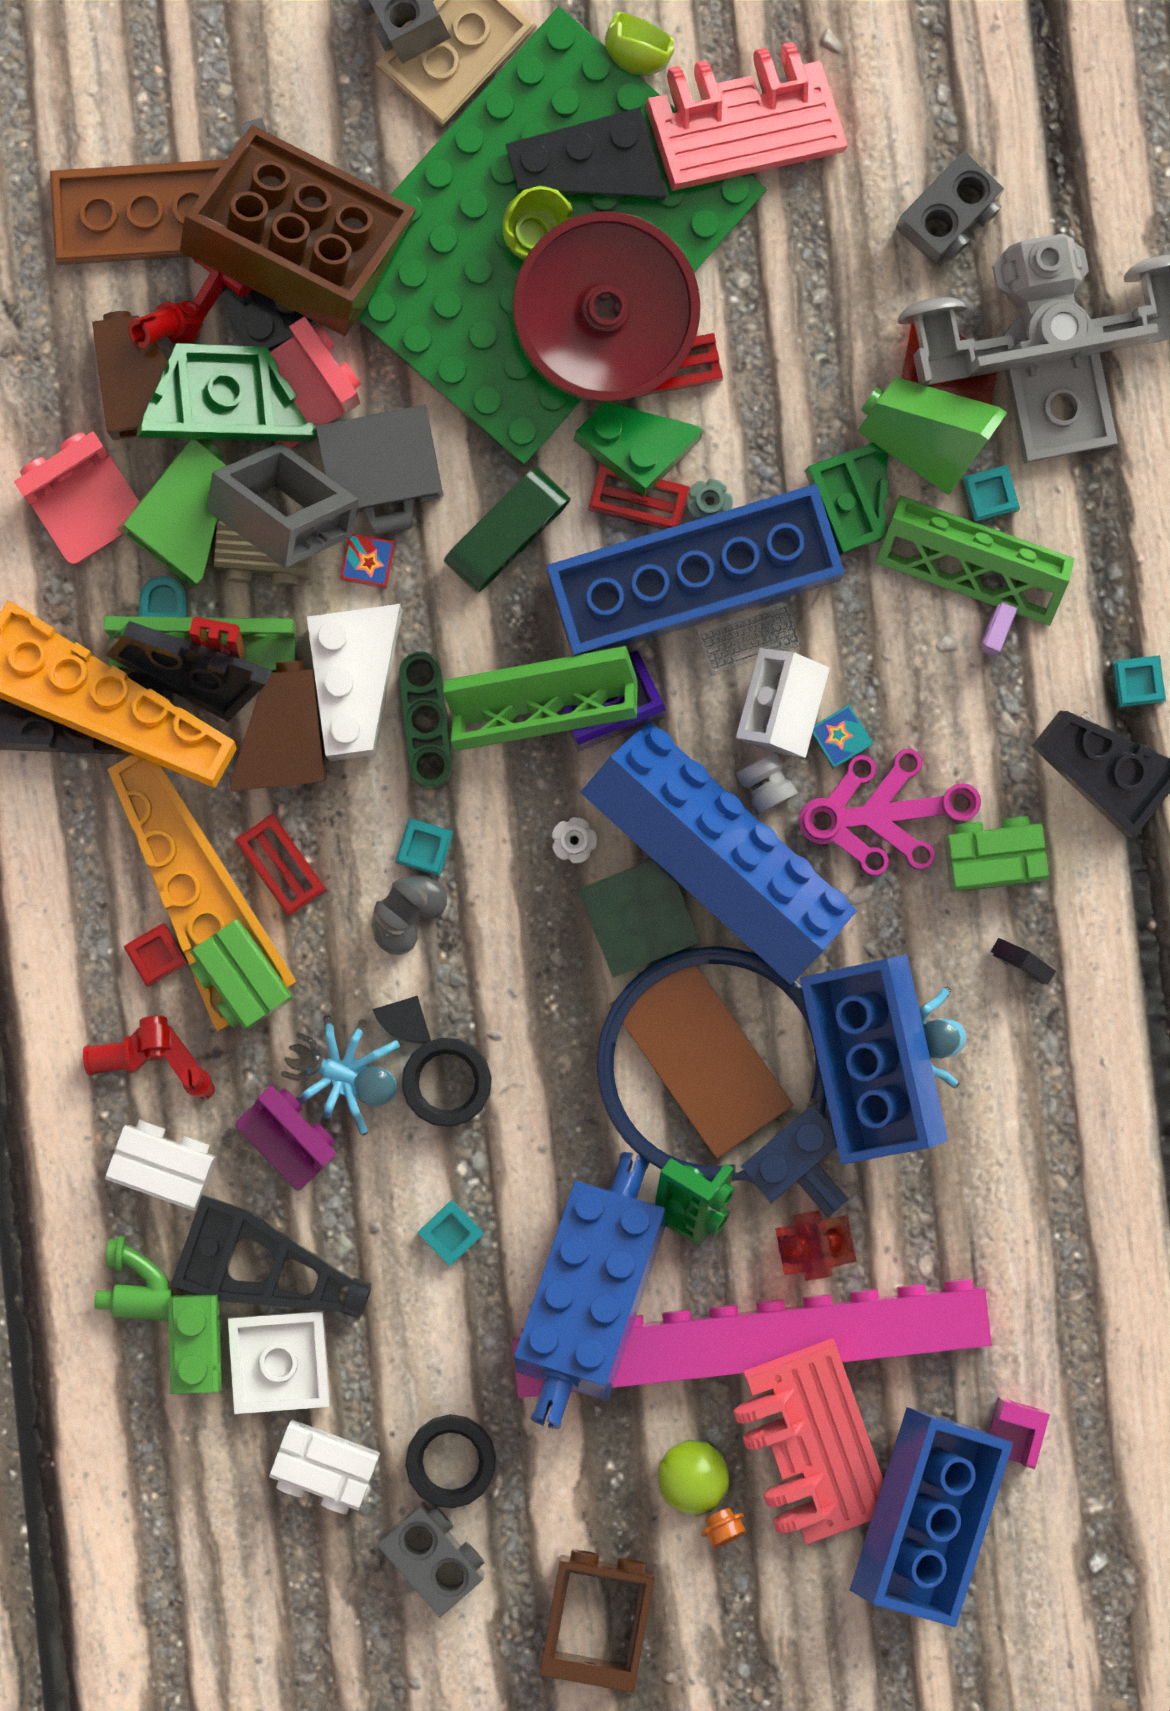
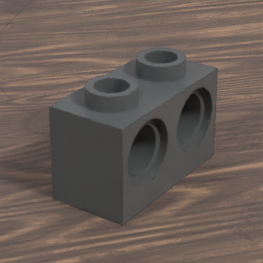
M359 0L367 16L376 13L380 23L373 26V29L385 52L394 48L402 64L451 38L432 0ZM413 21L409 26L402 27L405 23Z
M963 150L900 216L896 229L935 266L945 255L950 260H953L969 243L970 239L966 234L976 223H979L982 227L986 226L1000 211L1002 206L997 201L1004 187ZM964 186L972 187L978 191L980 201L974 204L965 203L959 198L957 190ZM931 219L942 220L947 225L949 233L943 237L933 236L927 231L925 223Z
M422 1501L381 1537L377 1545L438 1617L441 1618L483 1581L484 1572L480 1567L485 1562L470 1543L466 1541L460 1545L449 1533V1530L454 1526L438 1506H433L429 1509ZM415 1526L425 1527L430 1531L433 1542L426 1549H414L406 1540V1532ZM451 1562L461 1567L464 1578L459 1584L447 1586L439 1580L437 1569L444 1563Z

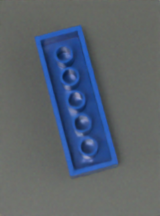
M817 483L546 565L547 576L572 656L628 646L841 581L845 573Z
M650 721L609 757L580 792L790 985L824 951L857 912L841 891L832 888L813 870L807 860L797 856L778 838L772 828L762 824L743 807L738 797L720 786L709 776L703 765L692 760L674 744L669 734L658 729Z

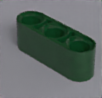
M536 466L449 551L443 561L478 594L565 509L571 498L539 466Z
M417 651L405 657L399 668L409 768L413 779L420 787L426 790H437L448 784L453 774L443 675L439 662L433 655ZM417 664H427L434 670V677L426 686H415L408 680L409 671ZM425 709L432 710L439 716L437 728L429 733H421L413 726L416 714ZM430 755L441 758L445 764L442 775L433 780L421 777L418 772L421 760Z

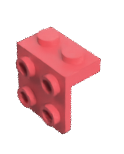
M304 316L289 326L293 337L270 352L278 364L279 374L288 381L297 398L294 402L307 423L312 421L316 427V425L335 422L361 404L358 393L355 390L361 383L346 361L338 365L329 351L335 345L321 324L312 327ZM274 441L276 444L281 442L291 450L295 449L303 443L294 441Z
M94 431L86 436L83 432L69 437L60 445L61 452L48 460L40 457L28 463L20 471L22 476L14 481L65 559L72 565L80 564L124 536L117 528L139 502Z

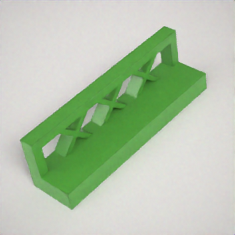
M900 495L875 563L993 606L1003 602L1017 608L1015 614L1050 626L1069 584L1074 558ZM897 536L914 542L920 554L905 558L890 552V549ZM945 555L958 558L964 570L953 574L941 571L935 559ZM994 571L1002 574L1008 585L994 590L984 586L978 575ZM1038 587L1053 594L1047 608L1027 602L1022 591Z
M104 616V631L109 635V646L113 638L129 621L191 642L189 631L192 618L195 617ZM206 618L237 624L240 627L246 652L244 660L271 669V672L276 671V662L292 661L297 658V625L293 619ZM222 633V643L227 645L228 634ZM108 657V665L110 667L114 665L120 670H132Z
M626 646L444 680V695L453 715L451 743L455 751L637 718L638 680ZM625 695V701L622 704L606 707L602 705L609 698ZM564 706H578L571 713L556 714ZM533 714L524 722H511L518 715ZM487 722L480 730L465 732L467 724Z

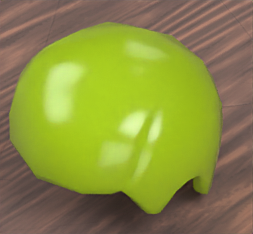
M616 12L605 35V46L611 59L619 68L634 75L651 76L663 71L674 52V38L641 18L624 12Z
M539 185L523 190L509 202L504 211L502 230L506 246L519 259L525 260L528 253L546 233L564 221L571 219L573 212L571 204L556 189Z
M686 1440L672 1446L659 1463L658 1482L661 1496L668 1505L683 1515L701 1516L715 1510L727 1494L729 1487V1471L723 1455L708 1442Z

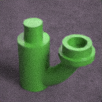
M119 1236L118 1239H109L106 1257L107 1267L116 1268V1271L123 1272L124 1266L128 1265L145 1280L147 1286L116 1284L114 1291L96 1290L95 1309L112 1310L113 1318L169 1321L168 1297L173 1295V1288L169 1287L168 1280L163 1272L149 1259L127 1246L126 1236Z

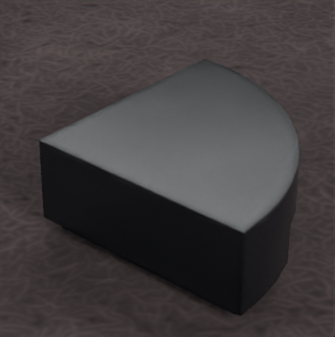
M1001 938L997 939L990 951L1001 962L1022 970L1028 975L1027 977L1042 985H1048L1056 970L1031 952Z
M418 996L372 1009L377 1021L392 1036L413 1043L431 1041Z

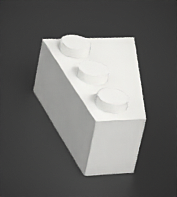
M400 604L307 617L325 755L329 761L376 755L396 641L403 613Z

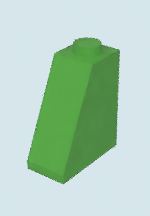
M895 377L884 392L876 387L867 399L861 411L868 416L858 429V432L949 495L1007 412L997 406Z
M190 439L183 445L117 528L189 588L197 585L203 578L217 518L207 511L212 472L227 466L221 461L224 457L222 452L205 439H202L200 442Z

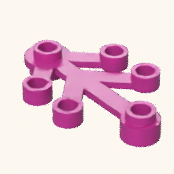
M904 749L895 756L893 768L864 806L843 809L859 785L868 783L876 773L875 762L869 756L858 755L849 762L847 774L828 798L813 799L802 808L798 823L802 835L808 841L818 845L834 842L858 860L862 871L869 876H878L887 869L889 864L888 855L881 848L868 847L849 831L848 827L866 825L904 854L911 868L924 870L934 862L935 851L933 847L927 842L917 841L897 826L894 821L947 815L953 821L965 822L978 813L981 807V798L973 786L959 783L950 787L944 796L890 803L906 780L914 777L922 768L920 754L912 749ZM904 755L912 756L916 761L915 770L911 772L903 771L899 766L900 758ZM858 761L866 762L870 767V774L865 778H859L853 772V766ZM962 795L968 800V808L965 812L954 810L952 807L954 796ZM824 813L829 817L830 826L828 829L818 830L814 826L813 818L816 814ZM916 847H922L927 850L929 859L925 864H917L913 860L912 851ZM876 853L881 856L883 864L879 870H871L867 867L865 861L868 854Z

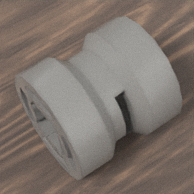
M777 752L756 761L735 774L741 786L748 788L753 796L751 805L757 816L798 794L793 782L785 779L782 774L783 764ZM767 779H769V782H768V783H766V784H764V785L762 784V782H764V781H766Z

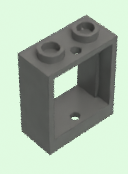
M280 442L212 472L207 511L283 568H287L352 537L359 499ZM275 486L303 506L304 509L286 517L256 494Z

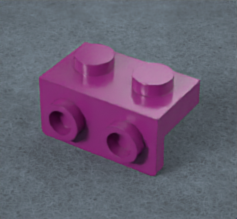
M270 1085L257 1097L255 1104L236 1121L235 1127L296 1191H300L333 1160L337 1154L331 1148L335 1141L321 1125L315 1123L310 1126L299 1114L303 1108L289 1091L283 1088L278 1092Z

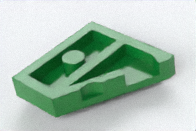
M604 402L575 431L574 441L645 497L701 440L703 430L693 424Z
M870 443L810 465L804 470L809 484L817 483L839 556L881 541L885 537L887 515L884 511V505L888 497L889 479H886L889 453L875 443Z

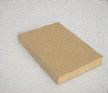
M434 0L433 3L451 38L403 64L394 48H392L375 63L376 69L444 129L537 30V25L510 0Z

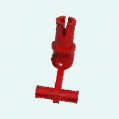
M193 259L195 263H198L210 273L193 302L161 303L156 311L140 318H134L129 322V337L134 344L138 343L139 348H146L166 337L175 345L176 343L195 344V341L201 335L205 317L225 286L229 287L241 298L243 295L247 296L252 289Z
M149 1016L140 1019V1027L131 1036L125 1037L124 1042L95 1046L87 1045L83 1048V1063L88 1076L126 1069L130 1074L136 1073L147 1061L166 1059L189 1095L204 1099L205 1096L209 1099L215 1092L211 1076L199 1066L173 1028L168 1025L167 1017Z

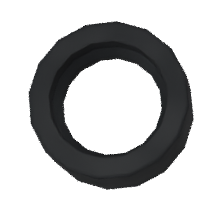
M441 1037L425 1042L411 1054L403 1069L402 1089L408 1106L419 1118L432 1125L452 1127L470 1121L483 1110L491 1093L492 1076L487 1060L476 1047L460 1039ZM443 1054L456 1055L464 1059L472 1068L475 1077L474 1091L470 1099L461 1107L452 1110H442L430 1105L422 1096L419 1087L420 1073L425 1064L433 1057Z
M449 1414L433 1418L418 1429L408 1446L405 1466L409 1482L421 1498L434 1506L452 1509L469 1505L484 1494L493 1479L496 1454L492 1439L481 1425L468 1417ZM447 1433L461 1434L469 1439L477 1449L479 1457L478 1471L472 1481L461 1488H441L432 1483L425 1473L423 1466L424 1451L428 1444L439 1435Z

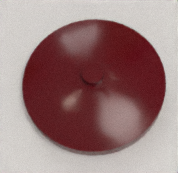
M592 212L573 217L557 225L546 233L528 253L521 265L514 285L512 297L513 325L526 358L533 368L551 385L564 393L587 401H625L646 394L661 385L678 370L693 346L699 327V288L693 269L685 254L661 229L648 221L625 213Z

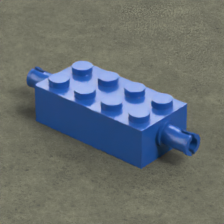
M622 1152L620 1154V1161L610 1189L605 1190L574 1181L514 1354L517 1373L544 1381L534 1413H532L530 1418L539 1425L544 1426L548 1411L551 1408L547 1418V1422H549L548 1428L560 1429L561 1420L572 1390L608 1401L666 1227V1211L664 1207L636 1199L646 1169H648L650 1164L640 1155L636 1156L633 1165L631 1160L633 1153Z

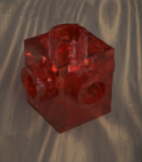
M820 1210L808 1211L792 1215L794 1224L775 1228L784 1275L804 1273L805 1281L833 1276L831 1268L857 1262L848 1215L822 1218Z

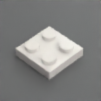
M324 1310L228 1318L234 1414L330 1406Z

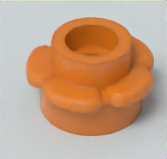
M731 1508L720 1510L705 1519L708 1527L701 1532L702 1537H708L712 1548L728 1544L747 1533L742 1523V1519L745 1516L743 1513L733 1515Z

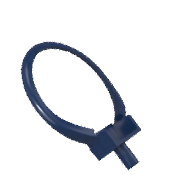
M729 947L692 948L667 956L647 967L624 988L615 1000L603 1024L598 1044V1086L607 1114L621 1137L637 1154L661 1170L669 1159L672 1158L682 1165H690L703 1174L705 1179L710 1182L713 1181L724 1165L707 1166L693 1164L670 1156L650 1143L631 1122L622 1106L615 1084V1046L621 1026L632 1006L651 986L666 976L685 968L706 964L731 965L750 970L765 977L782 989L791 998L805 1019L811 1034L815 1053V1078L809 1101L818 1104L816 1108L812 1104L741 1165L742 1171L736 1173V1164H730L729 1166L734 1168L731 1182L747 1181L753 1183L771 1204L797 1182L828 1218L849 1199L818 1164L837 1148L833 1127L827 1122L825 1117L827 1099L801 984L795 980L790 985L757 954Z

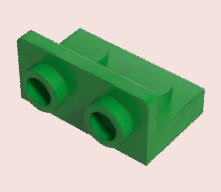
M670 1158L660 1171L654 1204L665 1208L666 1227L699 1247L709 1233L716 1236L722 1230L730 1215V1211L726 1207L735 1192V1188L731 1186L734 1168L725 1164L713 1181L710 1182L696 1168L690 1165H682Z

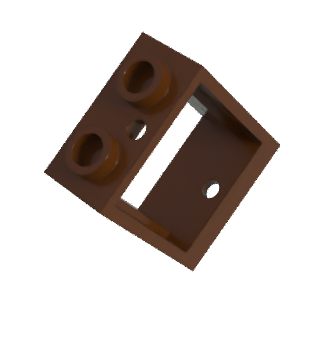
M572 1549L570 1556L560 1554L540 1665V1676L634 1693L654 1584V1572L645 1570V1562L618 1558L617 1565L599 1562V1554L578 1549ZM570 1573L639 1585L625 1664L556 1651Z

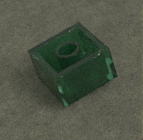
M653 859L578 889L579 898L612 979L701 943L676 880Z

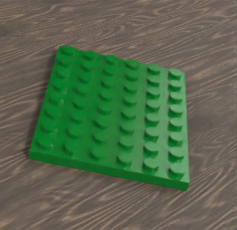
M560 6L552 12L391 193V196L416 208V213L367 305L356 319L523 467L583 399L564 393L546 381L528 361L516 336L512 316V297L516 278L524 260L519 259L511 252L510 248L506 246L503 237L502 220L504 211L509 202L520 194L517 191L505 149L506 144L640 107L666 195L665 201L648 200L646 197L623 196V198H608L605 195L590 194L563 196L572 206L571 218L587 213L605 211L625 213L650 222L665 232L680 247L694 273L767 191V188L751 174L671 191L645 108L648 98L660 96V94L638 75L630 74L619 68L607 53L606 47ZM670 104L672 112L677 113L675 107Z

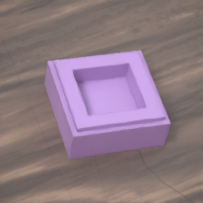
M1003 602L996 606L979 645L980 652L995 657L1001 651L1017 608Z

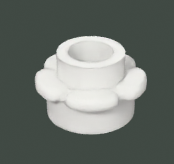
M572 817L568 822L561 821L552 832V838L555 842L552 848L556 856L561 860L569 859L572 863H582L590 858L591 850H595L597 847V833L589 828V822L583 818ZM577 836L579 838L578 844H571L570 838Z

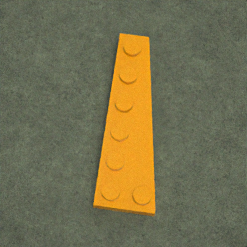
M7 600L0 612V699L216 788L237 749L234 740L186 710L175 707L168 699L151 688L147 690L128 678L127 673L114 665L110 667L94 657L87 648L77 642L75 644L56 633L55 629Z
M129 755L107 769L189 965L196 961L190 952L192 949L232 921L238 919L243 923L286 987L290 988L298 983L163 767L137 755ZM193 973L212 1023L217 1032H220L230 1026L216 1005L223 998L213 984L205 989Z

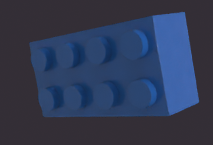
M907 954L800 977L841 1165L927 1149L949 1141Z
M906 1407L849 1591L874 1605L956 1627L1013 1442L988 1431Z

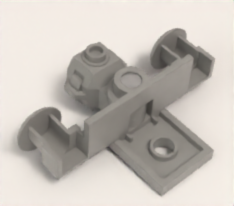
M1062 233L1013 244L1003 252L999 260L993 265L996 289L1007 295L1008 300L1018 306L1022 313L1008 327L1003 336L974 341V338L960 341L955 314L966 310L967 307L964 302L956 298L935 297L925 299L907 307L899 315L898 324H915L920 348L913 354L919 384L927 386L1006 371L1024 463L1113 447L1118 442L1100 353L1170 340V255H1160L1142 260L1129 268L1125 273L1124 282L1141 281L1145 306L1137 307L1134 311L1090 319L1086 311L1075 303L1074 292L1084 276L1089 272L1085 249L1075 244L1072 237ZM1064 396L1071 401L1074 408L1071 419L1062 421L1052 415L1050 403L1053 397Z

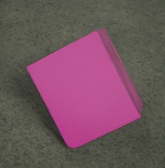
M998 1397L989 1432L1013 1442L1008 1460L1035 1469L1050 1414L1039 1408Z

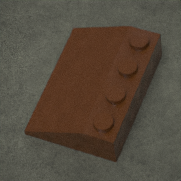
M251 125L185 215L179 252L346 336L367 305L415 216L416 208Z

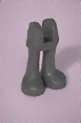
M413 875L394 881L389 895L382 901H377L373 911L371 926L374 940L379 947L387 953L394 955L407 954L414 949L418 940L417 929L414 923L419 917L434 919L444 912L447 906V894L444 887L430 876Z

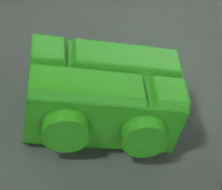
M1029 816L1002 819V828L983 830L982 822L955 825V834L944 837L951 893L1049 880L1042 823L1030 825Z
M238 919L232 921L190 951L196 960L190 965L191 970L205 989L212 984L223 998L216 1005L232 1028L240 1023L244 1030H249L294 998L243 923Z
M179 1294L168 1297L171 1394L213 1393L223 1389L222 1321L218 1318V1315L221 1314V1301H218V1295Z

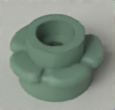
M709 479L708 482L698 481L692 485L688 493L690 500L687 503L691 516L695 519H701L732 509L733 498L730 493H727V486L718 479ZM707 497L714 499L712 505L706 504L705 499Z

